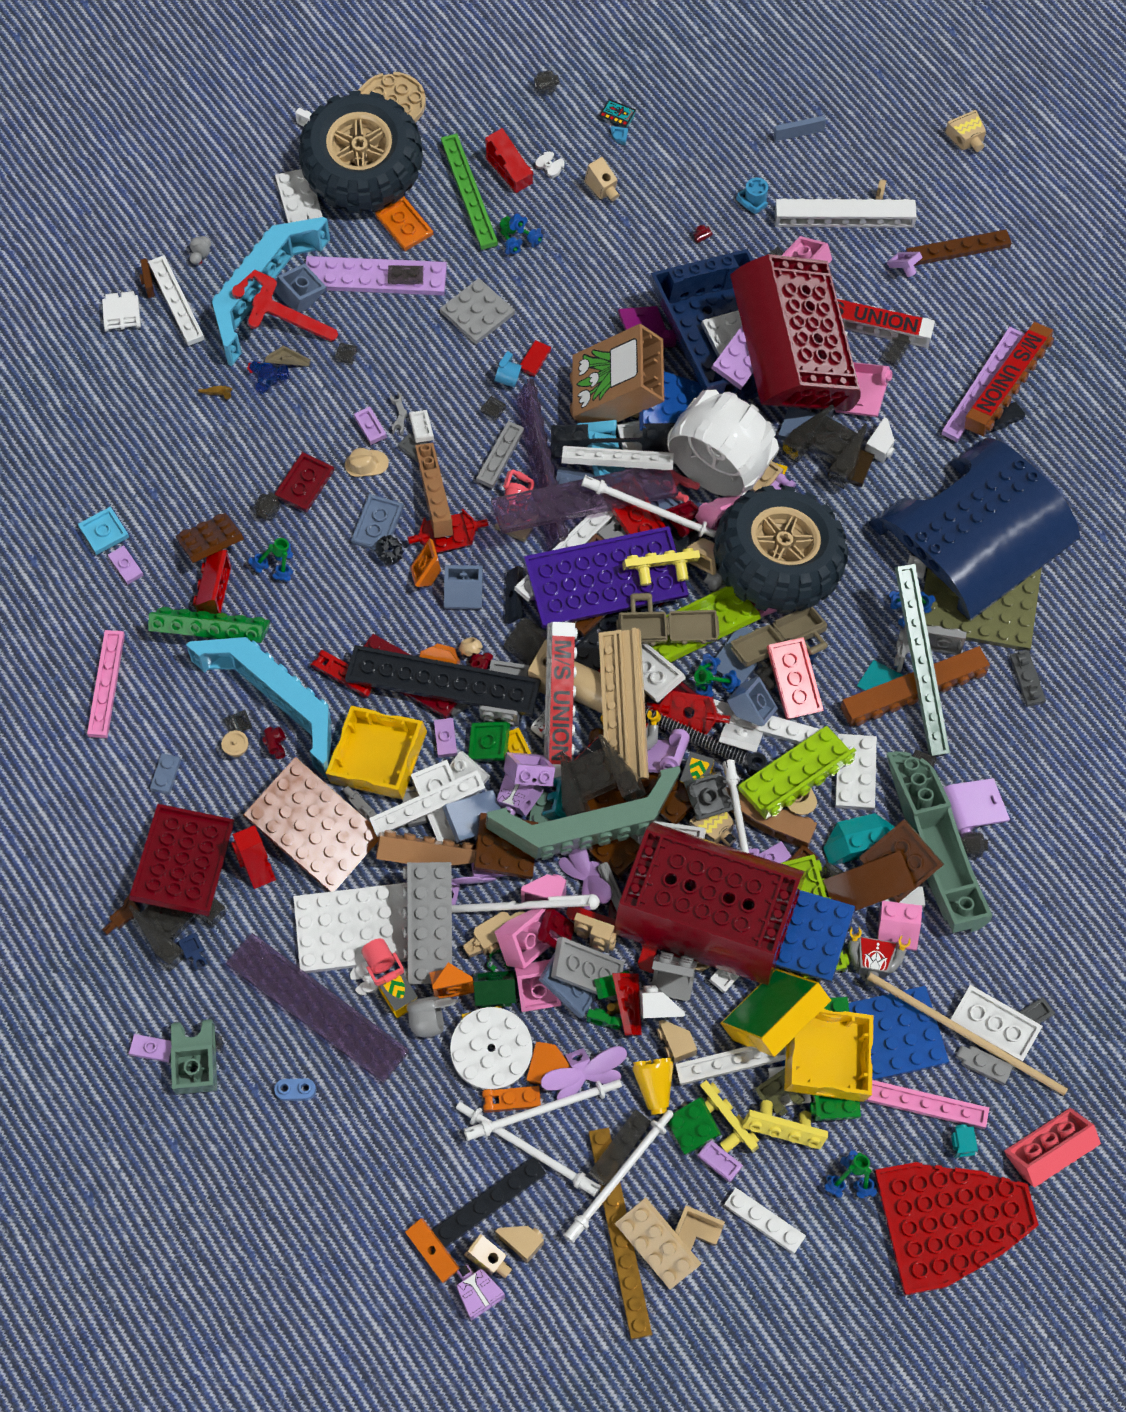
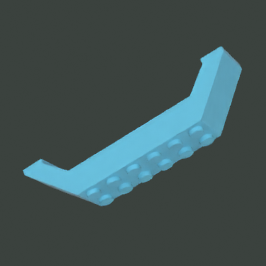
M320 217L273 225L264 233L260 242L254 245L252 252L244 258L243 263L233 272L230 280L224 283L219 294L214 296L212 304L228 365L232 366L242 354L238 334L234 331L253 308L252 301L255 295L260 292L262 285L254 278L253 281L248 280L249 284L244 289L245 293L240 299L232 296L231 291L233 287L238 285L254 269L275 279L293 255L315 250L321 252L330 241L327 218Z
M242 637L190 641L186 644L191 661L204 673L210 669H235L306 730L313 740V748L309 751L312 765L325 778H328L325 773L331 760L332 723L331 714L328 709L329 705L323 699L319 700L316 698L315 693L309 687L305 688L302 686L301 681L295 675L291 676L288 674V670L282 664L278 665L274 662V658L268 652L264 653L260 650V646L254 640L251 642L248 638Z

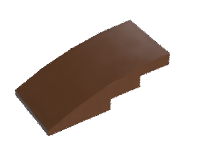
M901 850L823 880L831 899L855 906V911L916 888Z

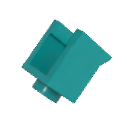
M966 1124L955 1126V1131L951 1135L953 1150H956L954 1158L975 1156V1152H978L974 1127H967Z

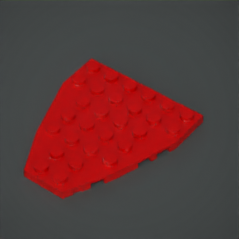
M919 1162L881 1168L874 1171L904 1296L949 1287L1002 1256L1039 1225L1028 1184L1023 1182H1014L1008 1178H999L978 1170L956 1167L955 1169L945 1168L941 1165H923Z

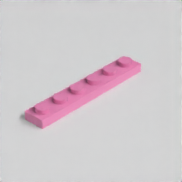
M105 630L87 731L88 737L108 738L125 637L124 631Z
M872 1080V1096L866 1100L867 1102L959 1124H966L980 1129L986 1128L989 1107Z

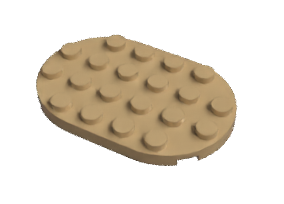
M393 72V74L383 75L381 73L375 75L358 89L361 91V94H370L372 91L383 95L386 100L391 98L404 108L407 115L412 116L415 123L423 115L426 107V97L422 85L415 78L404 73Z

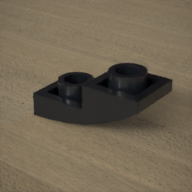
M1016 402L1010 403L1008 407L1005 406L1001 417L995 420L992 429L1006 428L1009 422L1024 419L1026 413Z

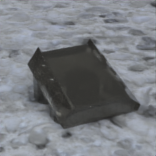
M525 617L507 638L503 648L530 666L542 644L547 640V632Z

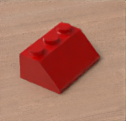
M221 550L207 556L206 563L202 564L201 573L203 575L202 579L198 580L197 585L199 592L198 596L195 595L193 602L197 612L221 613L231 572L227 550Z

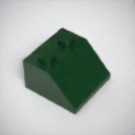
M514 970L474 973L475 1006L486 1008L500 1004L501 1007L512 1006V1003H516Z

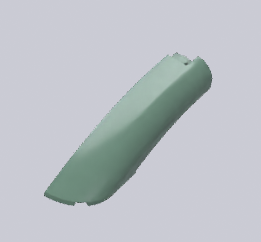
M888 752L886 755L906 821L944 863L940 869L927 879L944 921H948L952 933L967 929L970 932L981 929L990 922L992 913L971 868L956 826L951 803L936 771L926 760L913 757L911 753Z

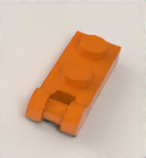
M539 1086L498 1090L487 1089L482 1091V1098L485 1099V1104L483 1105V1112L485 1113L532 1109L541 1105ZM493 1098H499V1104H493Z

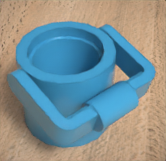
M758 177L750 179L746 183V188L737 194L736 200L747 210L757 214L768 205V202H766L768 183Z
M507 351L499 363L494 381L515 388L522 365L511 362L513 354Z

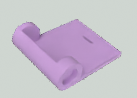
M675 729L671 732L669 740H658L648 750V771L659 773L660 770L676 766L680 767L690 739L689 734L683 729Z
M994 778L952 784L944 787L961 837L971 834V830L977 826L1008 822L1010 820Z

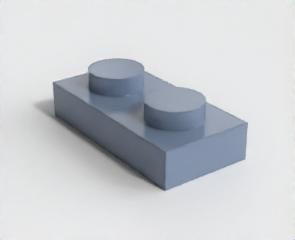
M161 754L150 786L151 791L170 795L181 763L180 757Z

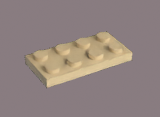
M646 1197L615 1223L669 1289H672L702 1264Z

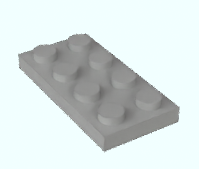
M560 937L557 938L551 977L597 995L594 979L612 975V973L623 972L624 961ZM617 995L606 997L612 1001L618 1000Z

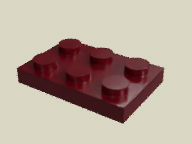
M302 452L275 492V498L307 513L335 471L334 467Z

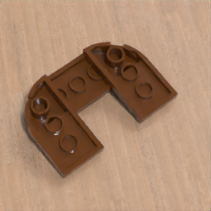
M649 772V779L606 783L585 803L580 813L648 797L656 785L659 773ZM678 779L659 813L668 823L673 824L679 823L693 809L685 785ZM629 836L628 839L618 841V839L611 840L609 844L599 846V844L591 845V848L586 850L600 864L607 862L613 875L619 879L633 866L640 844Z

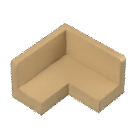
M686 1205L675 1232L690 1250H692L696 1238L716 1246L725 1222Z

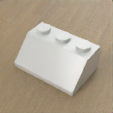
M656 985L644 986L643 990H639L640 1012L643 1018L685 1016V1012L658 989Z

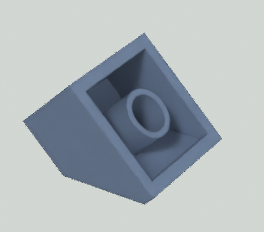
M304 263L277 276V285L274 291L291 309L300 313L310 308L327 287Z
M759 676L740 684L727 699L729 707L736 717L758 726H764L778 709Z

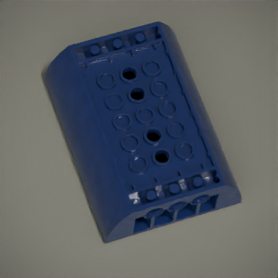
M745 249L652 272L650 275L651 286L702 390H717L719 394L731 392L743 401L758 397L754 373H752L740 390L711 369L718 357L701 325L702 320L738 311L730 274L744 264L754 260L749 250ZM703 310H707V311H709L711 314H708V315H707L706 313H703L702 311H703Z

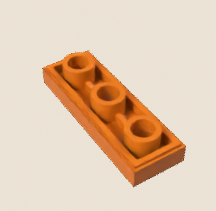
M420 1218L405 1231L442 1283H445L460 1269L423 1218ZM433 1246L436 1249L434 1254L431 1251Z

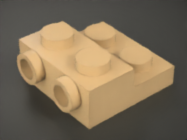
M576 913L574 932L577 936L584 939L589 937L590 946L601 953L604 951L609 953V950H614L617 941L614 925Z

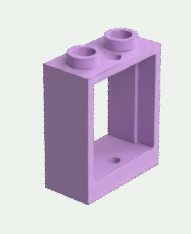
M506 752L504 772L514 784L553 787L555 767L544 755Z

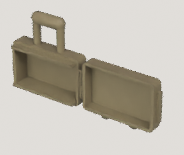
M651 593L631 594V612L619 613L616 620L617 630L624 631L639 628L641 631V644H650L651 646L666 643L667 635L670 636L671 643H682L683 645H686L688 642H701V644L716 642L719 635V621L715 610L671 611L666 618V613L663 611L653 612ZM635 601H648V612H636Z
M814 607L800 612L797 610L775 620L773 627L766 625L759 629L756 628L753 632L744 636H739V638L731 641L730 648L737 659L744 666L748 667L769 657L768 645L804 637V640H808L815 636L820 642L819 644L810 648L805 642L808 654L814 655L828 647V644L819 635L827 630V623Z

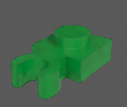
M594 1008V1010L589 1009L587 1023L602 1027L609 1026L620 1030L622 1018L611 1017L604 1010Z

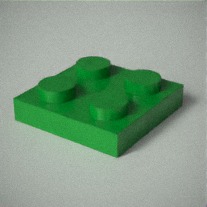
M507 721L472 723L468 756L474 762L505 761L506 752L508 751L510 723Z
M698 1098L673 1113V1117L668 1122L684 1155L692 1153L721 1135L703 1098Z

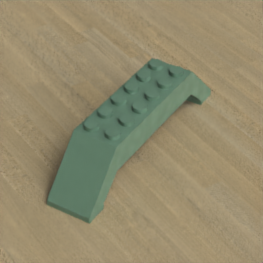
M679 766L660 770L656 785L646 798L531 825L508 813L507 808L487 812L486 828L535 859L541 858L542 860L552 858L554 854L558 853L566 855L571 853L572 850L579 848L580 850H586L595 844L603 846L609 844L611 840L618 839V841L628 839L629 836L636 834L637 836H643L647 827L652 822L655 823L681 770Z

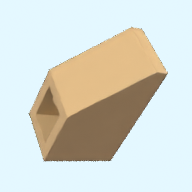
M665 1020L659 1021L658 1029L656 1030L659 1039L664 1040L666 1044L664 1050L667 1058H671L673 1063H677L697 1054V1048L690 1031Z

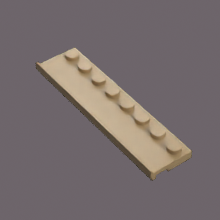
M632 628L631 630L599 633L606 782L609 784L649 779L641 631L639 628Z

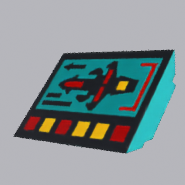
M609 99L599 116L628 127L634 118L636 109Z

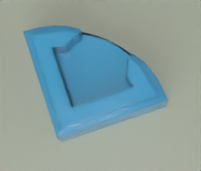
M611 126L613 139L621 145H626L628 128Z

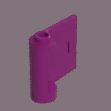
M657 306L618 309V314L625 330L642 324L663 339V348L675 347L676 335L673 330H666Z

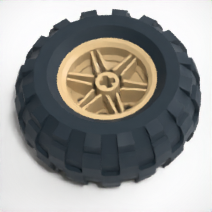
M360 90L349 91V95L340 97L338 94L329 98L325 106L320 105L309 117L310 121L304 125L298 147L303 176L308 181L312 191L318 197L325 198L326 203L340 210L342 207L347 208L351 213H362V210L371 209L372 212L384 209L385 205L396 203L403 198L404 192L411 189L418 178V171L422 167L423 160L422 142L418 126L412 116L407 115L404 108L391 98L386 100L383 95L372 91L370 94H361Z
M773 485L765 486L755 492L750 491L735 500L734 504L729 506L722 515L714 536V558L726 586H732L735 596L743 602L748 599L756 604L755 608L765 612L768 608L776 609L777 614H789V612H793L795 609L800 612L817 605L820 600L826 599L840 582L848 561V546L845 544L846 535L840 520H835L834 511L827 504L820 505L816 502L817 496L807 491L805 495L795 492V487L784 486L781 489H775Z

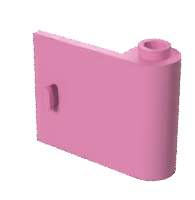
M853 362L861 397L852 410H835V412L878 417L888 381L892 379V370H890L889 366Z

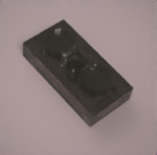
M388 265V284L423 285L424 266Z

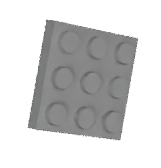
M478 278L440 308V313L477 345L515 315V310Z

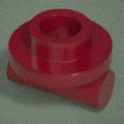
M702 224L695 228L693 235L696 243H699L712 236L713 233L709 226Z

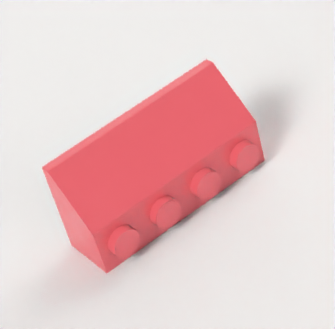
M1069 1108L1004 1150V1152L1021 1177L1035 1188L1086 1153L1092 1151L1101 1142L1094 1124Z

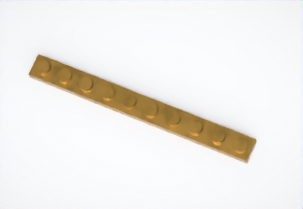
M609 1127L589 1131L588 1133L598 1182L601 1185L600 1192L618 1171ZM619 1182L603 1202L630 1338L635 1340L652 1336L634 1246L615 1225L627 1213L621 1183Z

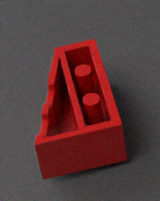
M503 128L485 138L486 160L513 191L518 193L533 184L534 174L532 169L526 164Z
M255 825L232 834L234 842L231 843L240 867H245L253 888L256 889L275 881V875L271 864L268 862L267 853Z

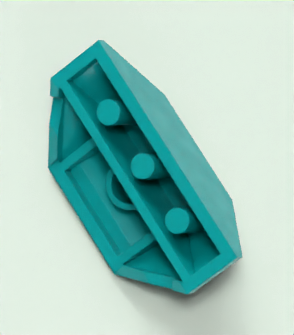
M876 813L837 822L823 848L828 865L833 866L860 859L861 855L895 826Z

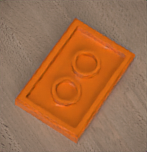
M405 197L375 213L377 219L404 251L434 235L433 230Z

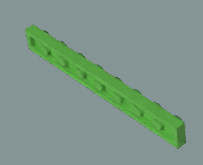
M458 134L441 137L443 149L481 250L498 246L497 238Z

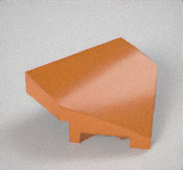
M536 1042L526 1081L541 1085L542 1077L546 1073L559 1068H571V1066L556 1045Z

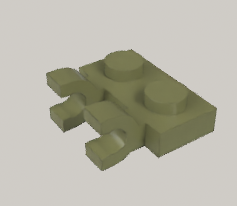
M785 1068L755 1088L761 1100L771 1101L777 1115L780 1114V1116L788 1113V1110L780 1101V1098L787 1093L793 1103H797V1105L805 1101L801 1093L784 1091Z

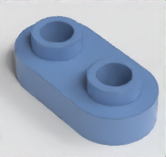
M307 1078L282 1079L276 1083L274 1091L277 1098L282 1101H307L315 1096L316 1086L312 1080ZM283 1086L288 1087L286 1092L281 1091ZM303 1086H309L307 1091H302Z

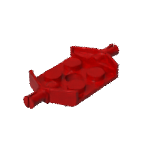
M461 509L462 513L451 515L452 537L434 538L431 521H426V518H423L420 533L407 538L409 544L420 542L424 546L430 538L433 540L436 553L473 545L476 531H478V528L489 526L487 518L474 521L464 509Z
M670 691L659 704L647 702L646 705L651 706L646 708L653 709L652 711L657 710L659 714L666 715L667 718L676 720V722L679 721L680 724H686L689 728L693 727V730L696 729L700 733L703 732L704 735L709 733L715 723L729 724L731 716L718 713L713 697L678 691ZM686 707H691L694 710L692 718L685 716L684 710Z

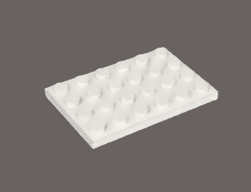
M407 883L294 896L300 973L306 974L355 968L360 963L366 961L361 953L362 948L368 942L379 938L385 940L391 953H396L400 962L408 961L404 960V948L408 947V939H404L403 927H407V919H403V907H407V899H403V887H407Z

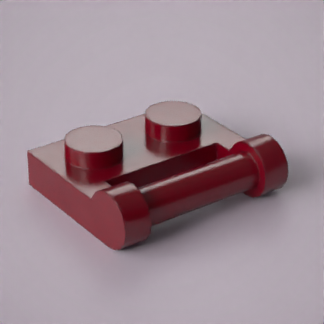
M691 500L666 509L689 520L696 519L695 516L699 511L698 507ZM667 519L678 530V534L681 537L687 536L689 532L694 531L691 528Z
M546 908L537 938L540 942L547 943L556 950L557 941L551 937L550 933L556 938L564 937L571 940L574 933V923L555 909Z

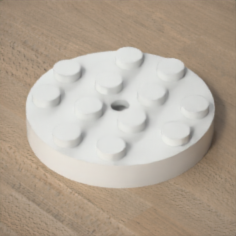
M497 1007L475 1010L465 1016L454 1030L450 1047L452 1063L459 1076L473 1087L482 1090L507 1088L524 1075L532 1057L530 1033L523 1021L508 1010ZM490 1044H493L495 1046V1051L490 1052L488 1051L487 1047Z

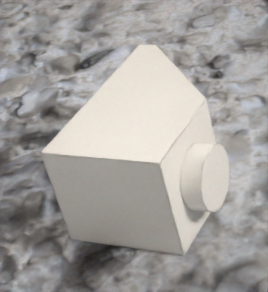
M884 417L865 447L866 452L875 454L874 458L884 463L887 457L890 458L895 450L893 448L895 440L887 418Z

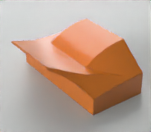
M438 643L421 651L419 656L460 664L456 648Z

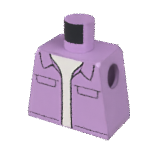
M505 774L497 802L502 808H507L508 813L512 815L516 813L526 816L542 795L543 790L538 785L514 784Z
M464 1265L457 1271L463 1280L457 1285V1290L471 1321L505 1298L504 1292L482 1269L473 1274L469 1266Z

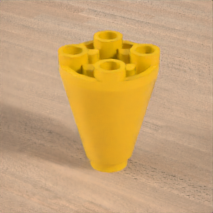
M671 1058L654 1059L653 1064L651 1060L633 1062V1073L647 1108L651 1110V1115L665 1113L667 1107H669L673 1061L671 1062Z

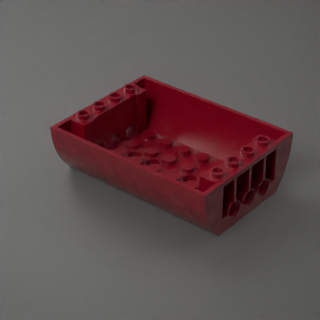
M768 254L744 264L730 274L761 405L839 411L852 410L858 403L861 392L828 261Z
M652 822L645 831L620 899L615 922V933L618 936L678 956L694 958L693 961L769 985L806 877V871ZM673 875L677 878L675 884L670 885L666 883V878ZM687 882H694L696 888L693 891L686 890L685 884ZM732 894L735 900L730 904L725 903L723 900L724 896ZM750 900L754 903V908L746 910L743 908V903Z

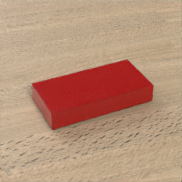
M535 340L520 364L522 365L520 371L535 377L551 352V347Z

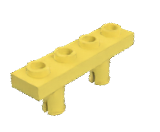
M687 548L679 553L670 550L665 551L662 555H657L656 553L645 554V557L631 555L627 556L622 565L623 570H638L641 586L652 584L650 567L671 564L675 565L677 581H686L689 579L686 563L698 561L700 553L699 550L694 551L693 548Z
M707 1080L704 1081L700 1086L708 1096V1100L705 1101L710 1113L715 1109L719 1110L733 1127V1133L719 1143L721 1147L728 1153L740 1142H745L752 1153L759 1149L757 1144L759 1139L752 1131L748 1133L746 1129L742 1128L743 1119L740 1115L735 1116L732 1113L733 1107L726 1098L724 1100L718 1095L720 1090L713 1082L709 1084Z
M763 1100L760 1103V1112L749 1110L743 1120L742 1128L784 1139L792 1143L806 1145L811 1148L821 1149L828 1138V1131L811 1127L810 1112H800L799 1123L772 1116L773 1103L769 1100Z

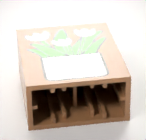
M638 324L574 354L573 371L570 373V382L573 386V402L570 404V413L574 420L581 423L617 420L619 422L642 410L664 402L663 339L642 324Z

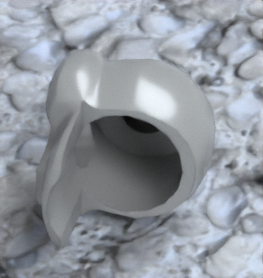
M433 996L409 1002L407 1004V1011L412 1032L419 1037H433L443 1033L444 1021L441 1007L455 1005L459 1002L458 999Z

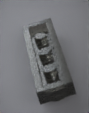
M635 1109L588 1174L605 1187L649 1127L651 1121Z

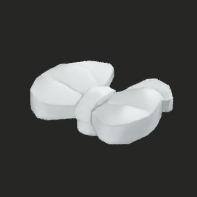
M544 152V155L537 158L535 166L537 169L544 168L547 170L548 176L554 178L560 174L561 168H564V160L560 158L552 162L554 153Z
M366 961L357 965L350 973V979H362L364 981L355 990L360 995H367L366 992L372 993L378 989V986L374 984L366 969L368 966Z

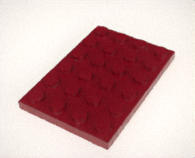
M157 804L129 900L209 916L235 819Z

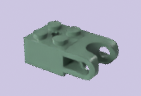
M203 1020L201 1031L195 1037H186L185 1029L181 1022L172 1023V1090L176 1095L217 1091L216 1038L213 1020ZM193 1067H197L198 1069L192 1073Z

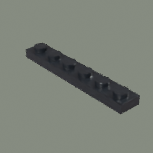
M535 1157L531 1158L432 1231L443 1246L447 1248L546 1176V1172Z

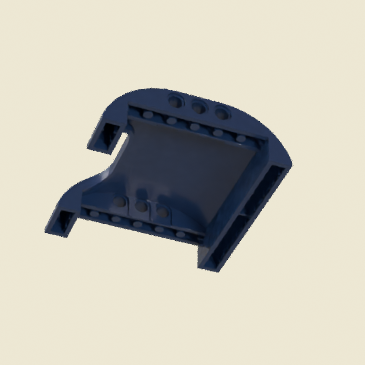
M991 438L980 440L951 461L950 465L963 477L942 493L926 500L899 499L869 521V525L880 536L889 530L959 597L957 609L969 621L973 620L1080 539L1076 519L1067 502L1053 484L1013 448Z

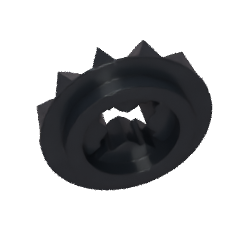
M392 535L381 537L376 543L378 558L385 564H396L402 559L404 552L401 547L402 543H399L398 538H394ZM389 547H394L392 552H385Z

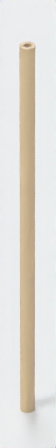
M869 974L867 980L1063 1096L1066 1094L1068 1088L875 974Z

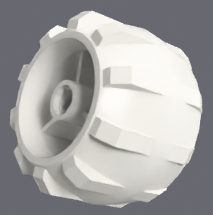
M717 390L702 391L697 398H694L687 409L679 416L667 437L669 453H674V463L689 479L699 483L702 488L724 497H740L752 489L777 455L779 446L777 439L774 438L776 435L771 422L763 418L758 412L759 409L739 399L734 393L724 392L719 394Z

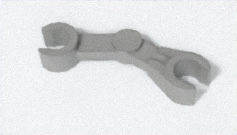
M398 392L399 399L397 400L393 399L392 394L390 395L391 403L396 405L399 412L398 419L392 426V433L394 434L395 429L400 428V436L404 434V420L407 417V411L402 404V394Z

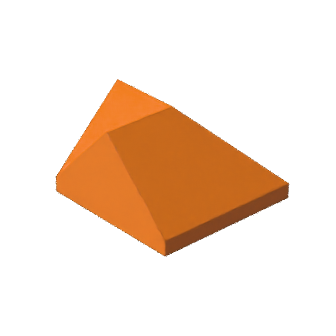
M430 538L410 567L414 584L417 587L432 586L441 572L433 540Z
M449 962L443 970L429 972L434 997L452 998L474 993L473 978Z

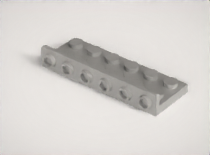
M407 862V867H403V879H407V887H403V899H407V907H403V919H407V927H403L404 939H408V947L404 948V960H408V968H404V976L409 984H431L429 972L443 970L448 962L452 964L451 862Z

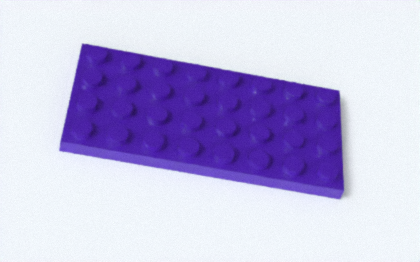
M667 526L524 556L542 628H546L547 624L551 622L569 623L630 610V595L633 593H651L652 605L688 597L689 593L686 582L677 581L676 568L673 564L650 567L652 584L648 586L640 585L638 570H623L622 563L627 559V556L638 555V557H645V554L648 553L662 555L665 551L674 550L677 553L670 527ZM635 601L636 608L648 606V601Z

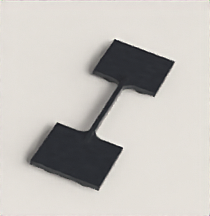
M643 423V426L646 428H643L640 438L593 439L588 437V424L551 425L550 459H561L563 446L588 447L591 443L639 442L642 444V451L669 452L667 437L675 423Z

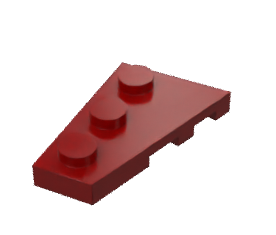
M612 973L625 1035H642L639 974Z

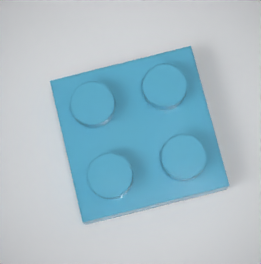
M111 506L78 524L96 555L129 538L127 531Z

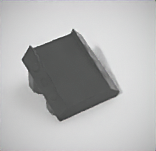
M720 771L684 781L696 820L733 810L731 797L726 790L727 780L721 775Z

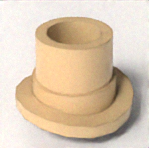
M234 730L224 736L221 745L226 754L240 757L248 749L249 743L248 738L243 732Z

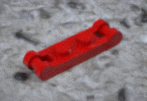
M320 650L318 658L310 664L311 668L315 671H320L359 693L364 698H368L370 690L375 688L346 682L345 677L349 664L324 650ZM324 661H328V663L326 664V666L323 665V662H324Z

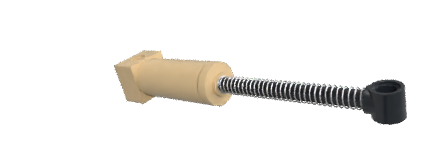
M547 640L542 644L528 669L529 678L541 680L539 692L545 695ZM574 661V666L576 667V677L574 678L576 695L573 697V700L603 714L601 673ZM645 706V717H646V720H647V722H648V721L651 722V721L649 720V718L647 717V713H648V711H649L650 709H649V708H646V706ZM651 709L652 718H654L656 716V711L654 712L652 711L653 709ZM660 714L661 719L657 722V725L661 729L664 728L668 732H672L675 729L685 730L690 736L689 741L691 743L694 742L698 746L701 745V748H707L708 751L716 752L721 757L728 758V760H734L738 765L742 764V768L750 776H753L767 765V758L762 753H743L740 749L737 750L733 746L730 747V745L720 743L716 738L713 739V737L704 735L703 732L700 733L696 729L693 730V727L689 728L686 724H680L679 721L676 722V720L674 721L669 717L667 718L666 715ZM759 763L761 767H754L752 764Z

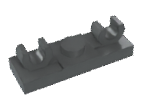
M1029 650L1010 654L1009 657L1026 707L1044 704L1046 699Z

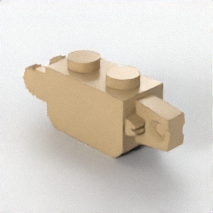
M520 910V912L518 911V913L516 912L511 916L507 912H500L475 927L474 937L463 946L467 956L471 958L480 953L486 955L499 950L500 946L495 931L507 921L525 912Z

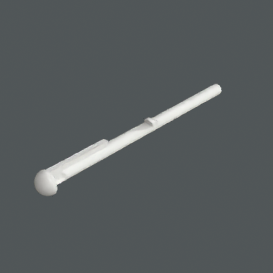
M594 894L549 896V900L527 901L523 903L511 901L452 905V913L590 906L591 910H594L599 906L600 900Z

